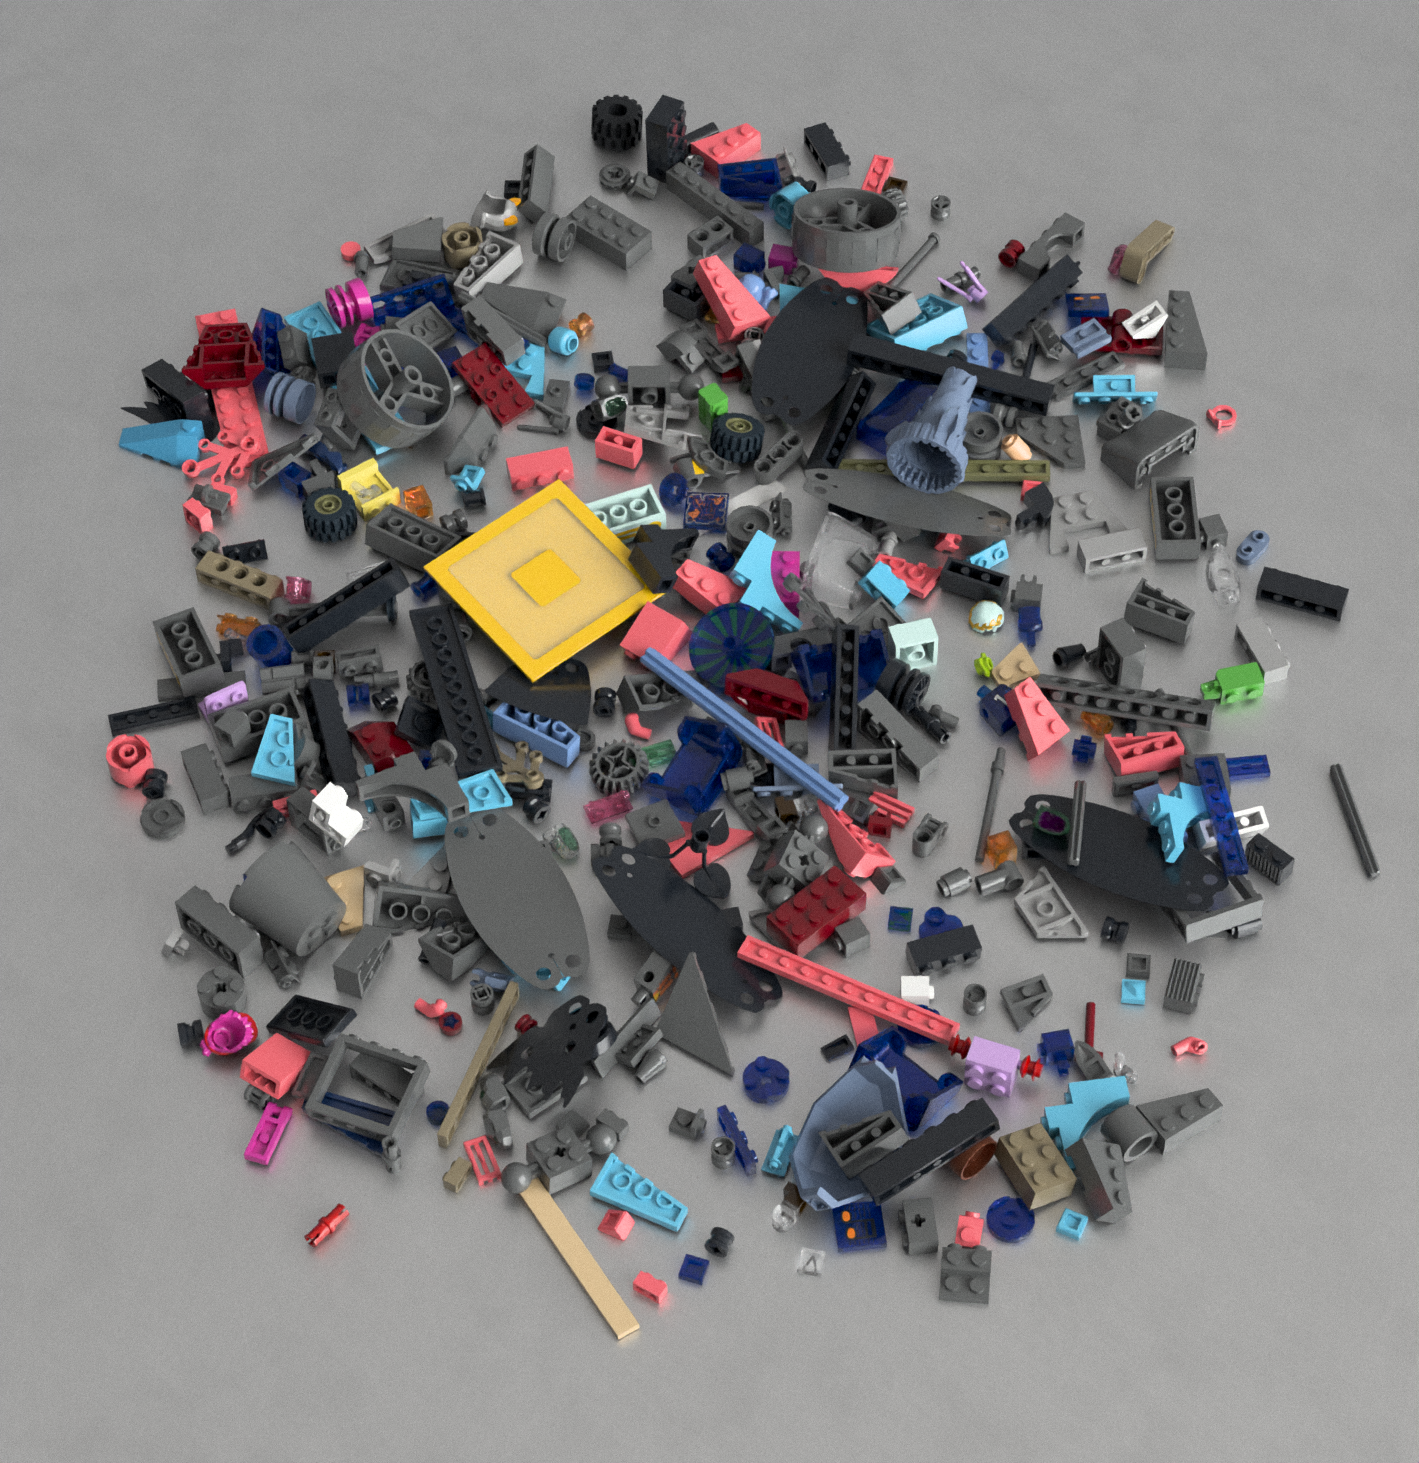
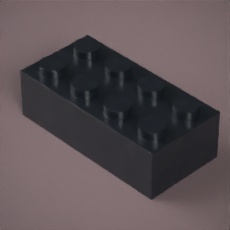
M662 95L645 120L647 175L663 183H666V171L679 162L684 164L685 158L688 156L686 154L687 139H685L687 126L685 125L686 110L684 109V101Z

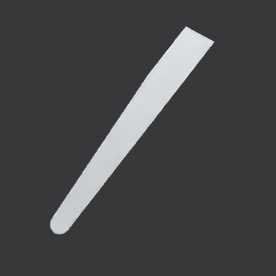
M777 480L768 485L759 484L727 502L724 517L725 523L733 510L741 506H759L776 497L779 492L784 493L790 489ZM725 504L708 513L712 515H705L696 522L708 523L716 521L714 519L718 517L722 519L724 511H719V509H724ZM723 519L718 521L719 524H716V522L709 524H696L693 522L685 528H696L700 533L699 536L720 526L719 524L723 523Z

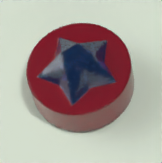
M450 1011L440 1016L439 1029L443 1034L453 1036L462 1030V1018L458 1013Z

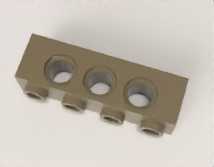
M208 550L195 568L198 582L269 610L272 599L282 597L285 594L283 579L276 575L262 572L258 568L247 566L238 560L229 559L220 553Z

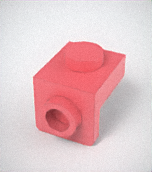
M966 1211L965 1215H959L955 1238L956 1244L971 1248L980 1245L985 1220L979 1218L980 1213Z

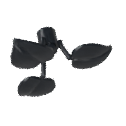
M724 808L711 810L698 816L691 826L693 834L691 839L686 840L672 854H669V845L659 838L646 839L638 846L632 848L669 869L671 866L670 859L690 846L693 852L702 853L703 869L698 870L693 878L697 891L704 896L725 899L730 893L731 882L726 869L718 863H713L708 867L706 865L708 844L711 846L721 845L726 842L729 836V826Z

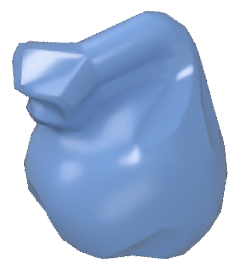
M746 274L739 279L741 284L767 311L771 300L778 295L777 290L769 286L765 287L764 281L754 274Z

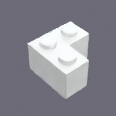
M329 782L312 801L309 820L345 847L360 831L364 819L357 810L346 806L348 795H346L344 789Z

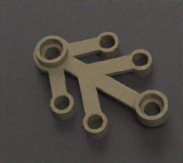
M519 741L515 744L516 760L501 752L497 745L501 761L504 764L503 771L495 772L501 783L523 782L524 786L528 789H537L542 786L544 774L539 771L540 763L543 762L541 751L534 750L529 753L531 766L530 770L524 767L525 757L529 752L527 742Z

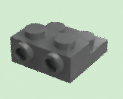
M956 1243L942 1247L939 1300L988 1304L992 1251L987 1250L986 1247L981 1245L973 1246L972 1249L962 1248L960 1244Z

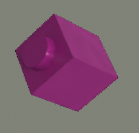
M773 244L768 257V269L782 266L784 275L789 276L793 274L794 268H798L799 259L794 255L792 247Z

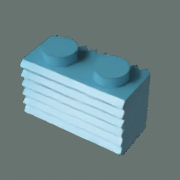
M880 560L858 582V585H861V588L875 601L882 596L893 609L910 592L906 583L902 579L897 578L891 572V568Z

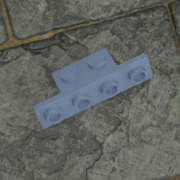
M807 764L819 773V764ZM774 765V786L752 787V792L757 794L759 798L771 797V793H780V796L783 797L793 796V792H802V796L814 795L776 765ZM833 784L842 791L843 784Z

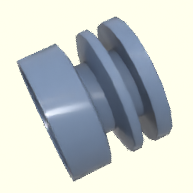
M278 372L267 386L264 396V410L268 414L277 417L284 416L288 421L302 424L313 409L316 387L314 383L303 379L296 380L294 376Z

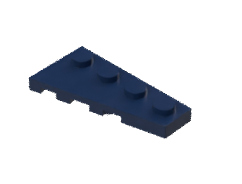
M326 1092L321 1102L322 1104L386 1126L390 1125L396 1112L330 1092ZM304 1100L301 1109L304 1113L307 1114V1111L305 1109L307 1101ZM320 1121L382 1158V1142Z

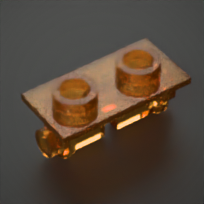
M225 613V615L217 614L221 624H217L216 632H220V635L235 637L238 629L240 630L239 638L255 640V638H260V630L258 628L264 629L258 619L246 616L245 619L237 618V615Z

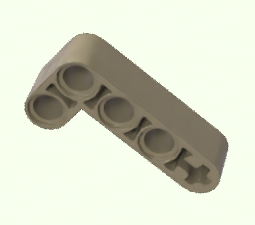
M1158 220L1152 222L1127 246L1119 276L1140 284L1145 275L1148 262L1169 244L1173 238L1175 227Z

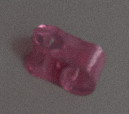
M286 576L288 581L284 598L310 599L312 591L311 580Z

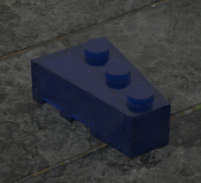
M776 158L717 164L719 190L729 197L769 201L771 195L783 188Z

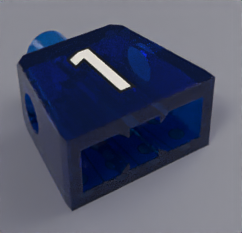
M1000 684L994 690H991L986 685H983L977 691V696L981 698L980 715L997 735L1001 737L1017 725L1016 721L1013 722L1004 697L1012 688L1005 684Z

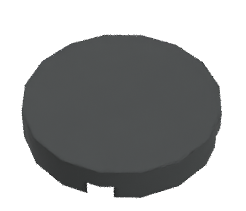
M158 798L150 801L142 809L140 817L142 829L147 835L157 839H167L175 836L182 830L185 824V811L182 805L173 799L165 800V798Z

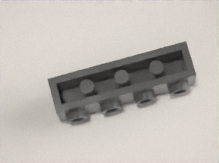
M538 144L524 153L519 190L521 203L517 206V211L534 223L545 212H549L555 156Z

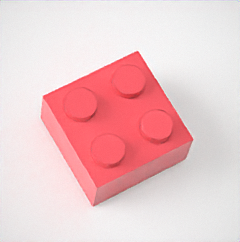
M191 498L182 505L185 521L200 534L213 529L210 510L202 506L198 500L196 501L194 498Z

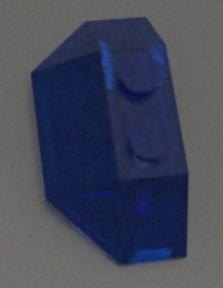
M261 308L252 335L253 340L256 342L257 350L261 354V359L265 364V369L262 372L272 376L278 372L290 375L292 371L287 370L283 366L277 332L285 328L286 325L282 322L283 319L280 314Z

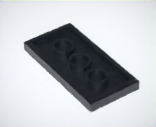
M294 995L267 1024L266 1028L269 1033H278L284 1037L328 1048L353 1021L357 1013L352 1008Z

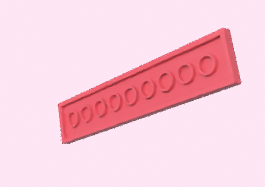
M235 309L195 316L199 337L206 325L238 323ZM251 382L247 387L211 389L220 431H228L229 434L240 438L252 435L260 441V450L256 454L249 456L244 468L251 467L254 459L269 453L253 383ZM223 436L222 440H225L228 436ZM229 443L224 445V447L232 449L236 445ZM240 455L233 458L229 471L232 466L236 465Z

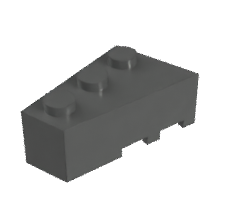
M1209 1088L1136 1105V1108L1158 1133V1138L1154 1145L1164 1155L1220 1121L1223 1104Z

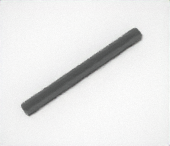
M1339 763L1330 766V774L1367 875L1370 878L1380 875V868L1343 767Z

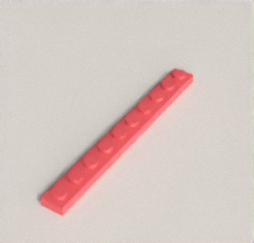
M748 935L737 952V957L944 1045L949 1046L951 1037H955L960 1029V1023Z

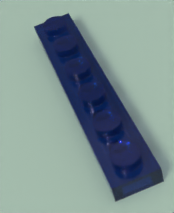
M1218 756L1195 758L1194 766L1225 877L1248 874L1247 859Z

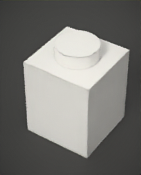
M901 976V999L921 1008L929 1009V999H934V985H929V976Z

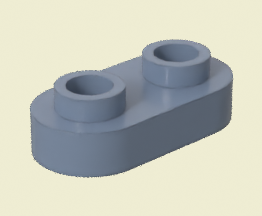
M1261 530L1252 531L1238 546L1236 560L1242 565L1254 564L1268 548L1269 535Z

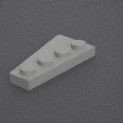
M430 213L401 228L436 219L433 213ZM393 232L364 245V251L368 253L374 265L393 260L392 251H388L389 239H393Z

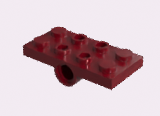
M1117 309L1113 312L1112 316L1081 314V325L1095 318L1106 330V333L1112 336L1110 343L1095 351L1162 355L1163 325L1155 338L1133 339L1122 324V322L1133 316L1132 312L1128 309Z
M483 343L452 363L451 367L469 387L470 395L477 406H481L483 403L487 404L492 417L501 428L535 407L534 401L486 343Z

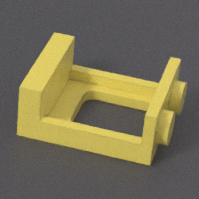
M374 458L337 476L338 487L341 488V491L346 490L348 494L353 496L356 511L364 521L374 518L390 503L395 506L401 503L399 488H392L378 471V463ZM372 487H378L383 493L364 504L357 498V495Z

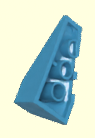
M180 419L123 428L119 447L140 455L147 454L152 456L154 460H164L173 467L182 468V464L186 460L192 459L197 463L199 462L201 450L198 445L201 439H205L202 421Z

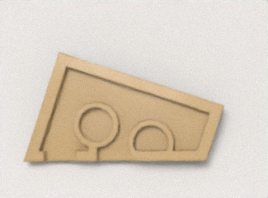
M364 865L324 877L346 904V913L338 926L341 937L359 932L363 928Z

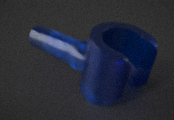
M995 350L991 355V361L994 362L992 369L997 370L999 365L1002 366L1005 362L1004 353L999 350Z

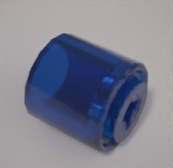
M265 624L253 629L247 638L246 647L249 655L260 668L291 664L293 647L279 628L274 625Z

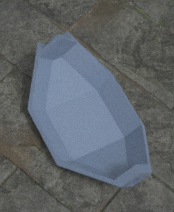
M863 1056L813 1102L789 1155V1160L800 1197L814 1210L833 1209L869 1196L861 1184L859 1174L850 1180L847 1178L818 1132L824 1130L829 1132L840 1128V1125L855 1124L861 1122L863 1118L891 1110L906 1135L909 1136L896 1066L885 1068L884 1064L880 1061H869ZM903 1145L900 1146L899 1148H897L896 1150H894L893 1152H896L897 1150H899L900 1148H902Z

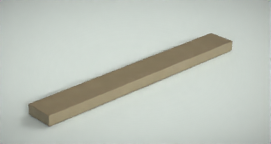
M509 982L437 1133L438 1145L447 1149L520 997L517 982Z

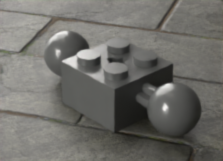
M660 365L628 366V382H620L613 375H603L595 383V393L599 398L612 394L628 393L629 405H653V408H664L665 404H671V393H679L682 398L689 401L697 400L698 391L704 388L702 379L695 374L685 375L679 382H670V366Z
M816 814L808 815L801 821L799 832L795 829L779 837L763 871L778 883L772 886L766 895L767 905L772 911L820 877L829 858L827 854L814 845V843L823 841L828 834V824L822 816Z
M569 1124L526 1143V1161L528 1165L520 1162L508 1164L501 1173V1183L511 1193H522L529 1188L532 1178L537 1176L550 1195L592 1176V1158L588 1153L592 1151L602 1155L612 1151L617 1142L616 1133L607 1124H596L588 1130L586 1138L580 1141Z

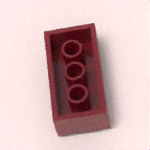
M834 865L766 917V932L786 951L804 957L834 934L835 927L851 921L866 909L867 893Z

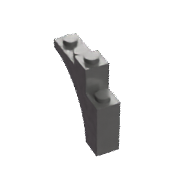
M415 751L395 758L394 767L355 781L356 794L360 802L386 796L412 798L436 809L447 819L448 823L470 815L469 801L448 764L443 763L425 770Z

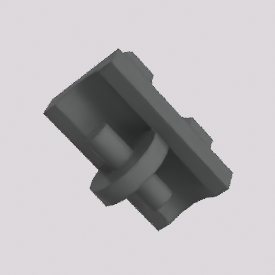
M195 484L193 492L187 501L194 498L205 508L207 507L210 511L222 516L227 509L231 495L213 489V486L209 484L205 486Z

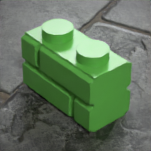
M712 383L698 391L699 420L703 425H706L710 433L714 419L719 415L728 413V396L721 391V388L716 383Z

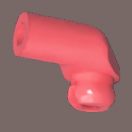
M419 998L415 1002L414 1008L429 1018H435L445 1013L444 1010L447 1008V1003L442 999H437L435 1004H429Z
M1190 1036L1172 1045L1170 1048L1174 1056L1177 1057L1184 1052L1198 1055L1203 1054L1207 1051L1208 1046L1204 1040Z

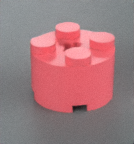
M120 735L114 738L107 746L106 760L110 775L116 782L125 785L127 788H133L137 784L144 782L147 770L154 768L150 745L140 735Z

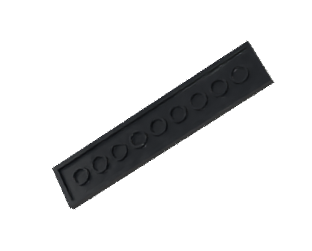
M452 603L409 610V617L446 739L454 746L457 752L454 765L458 779L468 778L493 769L495 772L503 771V764Z

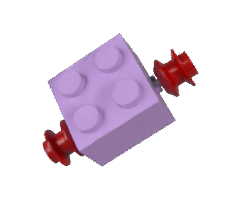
M957 1034L956 1038L951 1037L948 1051H951V1057L958 1053L961 1055V1060L966 1058L964 1084L973 1089H981L991 1092L995 1096L1009 1098L1018 1076V1070H1020L1022 1078L1030 1075L1032 1081L1036 1077L1040 1078L1043 1064H1040V1058L1034 1062L1031 1061L1030 1055H1028L1023 1061L1019 1060V1049L974 1036L971 1043L970 1037H967L964 1041L960 1039L959 1034Z

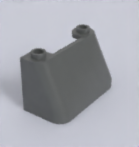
M1164 410L1154 411L1150 416L1116 438L1105 442L1101 448L1100 460L1135 490L1142 485L1140 479L1144 473L1149 475L1154 464L1174 451L1179 450L1182 453L1185 451L1188 454L1196 451L1200 427L1194 421Z

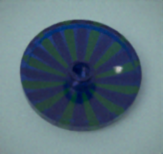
M729 603L718 606L700 619L691 634L689 641L691 664L706 682L725 688V676L729 673L755 668L765 670L774 652V632L767 618L750 605Z

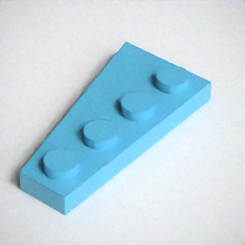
M493 769L457 781L469 801V812L512 806L510 795ZM410 799V805L419 820L444 817L433 807L421 801Z
M612 1152L590 1189V1196L675 1232H678L688 1213L686 1206L664 1190H659L653 1185L652 1181L647 1178L644 1179L630 1165H625L618 1160V1157Z

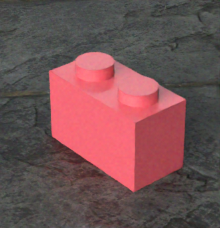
M603 426L595 439L596 458L635 469L643 455L642 438Z

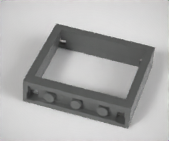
M1221 846L1200 853L1221 869L1244 901L1192 919L1185 910L1160 906L1186 943L1263 917L1262 905L1264 904V899L1260 893L1257 894L1251 881L1243 876L1241 868L1239 866L1236 867L1230 854L1225 853Z
M341 1033L305 1105V1109L310 1118L380 1142L386 1136H391V1140L395 1137L398 1142L431 1071L426 1060L420 1056L414 1055L411 1057L405 1055L399 1049L392 1048L390 1050L384 1048L378 1042L371 1041L369 1043L363 1041L357 1035L349 1034L348 1036ZM347 1049L415 1071L389 1126L321 1103Z

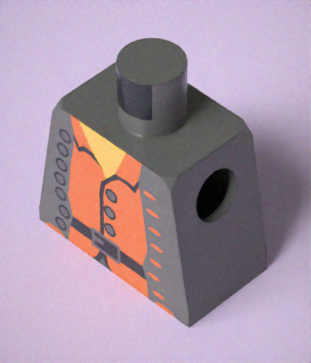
M655 949L634 978L637 991L631 998V1001L638 1007L649 997L653 998L657 1004L675 985L679 977L676 967Z

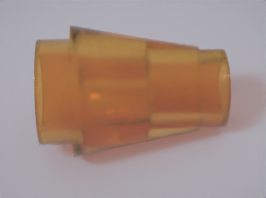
M1082 711L1080 718L1097 735L1104 736V734H1109L1113 729L1114 722L1110 716Z

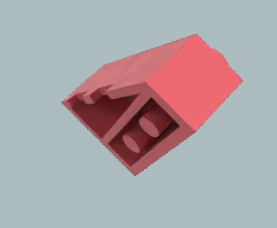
M689 559L676 571L679 577L673 586V589L710 619L712 614H716L721 622L723 620L720 611L725 609L729 615L731 607H736L746 590L743 586L736 585L729 576Z
M1149 732L1147 736H1133V733H1125V737H1111V734H1104V755L1117 776L1150 771L1162 772L1179 766L1180 755H1184V745L1176 732Z

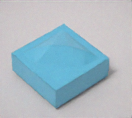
M1122 979L1121 1003L1144 1005L1146 980Z

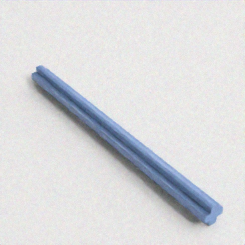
M651 647L645 650V655L641 656L640 659L642 664L833 810L838 812L843 809V805L848 802L849 796L657 650Z

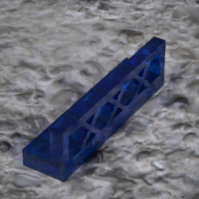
M444 273L370 297L372 306L373 303L379 301L385 302L381 307L374 309L373 306L375 326L384 324L386 316L404 318L430 301L437 309L454 304ZM443 281L444 287L432 288L435 283ZM416 289L424 290L419 295L412 294ZM395 296H404V298L400 301L393 300Z

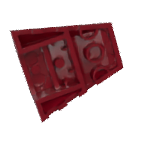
M247 322L213 324L205 326L198 339V345L194 346L192 356L188 357L187 365L183 366L181 370L185 376L204 389L247 387L265 369V364L261 359L260 352L257 350L256 342L253 340V335Z

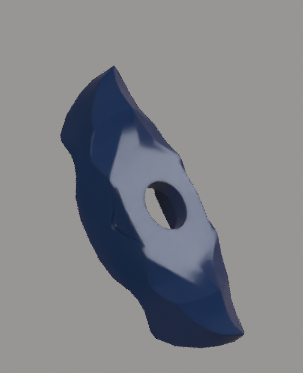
M303 434L299 439L306 437L307 435ZM320 441L303 453L315 457L330 466L331 470L337 471L338 474L344 473L348 468L347 463H342L340 452L329 451L325 444Z

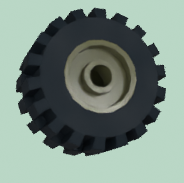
M732 412L719 415L714 419L710 436L711 448L720 458L736 463L754 461L761 454L765 433L764 426L759 420L743 413Z
M327 487L326 489L319 488V491L311 492V496L307 495L302 503L305 530L311 538L314 537L317 541L323 540L324 543L328 541L333 543L339 539L344 540L345 536L349 537L352 531H355L358 522L355 500H353L351 494H348V491H341V488L338 487L335 489L332 487Z

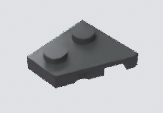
M1044 974L1000 990V995L1018 1032L1023 1030L1053 996Z

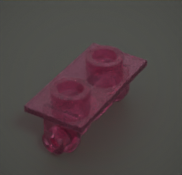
M622 789L620 792L609 795L607 798L604 797L593 802L589 801L583 808L591 824L632 810L633 806L629 801L630 794L628 790L623 791Z

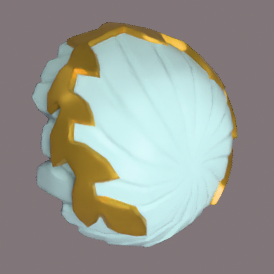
M980 601L969 612L968 623L976 632L983 633L985 630L996 632L997 628L1001 627L1004 621V611L993 601Z

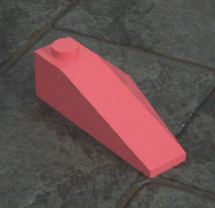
M817 800L822 817L828 824V833L838 860L845 867L844 871L848 875L867 878L873 875L877 868L892 866L896 862L879 842L874 844L867 838L868 832L851 824L853 819L842 809L837 812L822 800Z

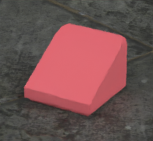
M608 1209L597 1229L619 1240H625L635 1222L627 1211Z

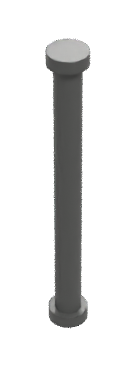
M932 232L928 236V240L888 284L896 287L931 247L940 242V236Z

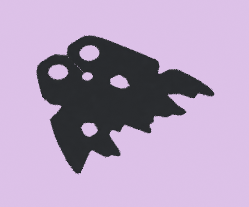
M583 995L573 997L551 1013L547 1020V1026H534L497 1055L486 1069L489 1070L508 1065L503 1074L505 1085L523 1067L527 1066V1072L533 1071L527 1091L533 1086L542 1084V1092L545 1094L544 1099L546 1101L549 1100L554 1090L562 1081L563 1089L560 1098H565L563 1108H566L584 1076V1069L579 1065L587 1062L594 1051L606 1017V1007L599 1003L589 1006L590 1000ZM575 1003H580V1011L575 1015H570V1007ZM597 1011L599 1013L597 1020L590 1024L587 1023V1016L591 1012ZM576 1023V1028L574 1030H570V1026ZM571 1041L576 1042L574 1049L569 1054H565L567 1044ZM533 1047V1053L528 1058L523 1059L520 1057L526 1049Z

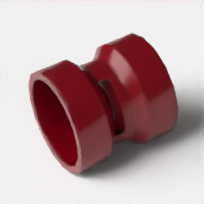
M1009 240L1005 248L998 254V259L1002 265L1012 268L1016 265L1019 256L1025 253V247L1017 240Z

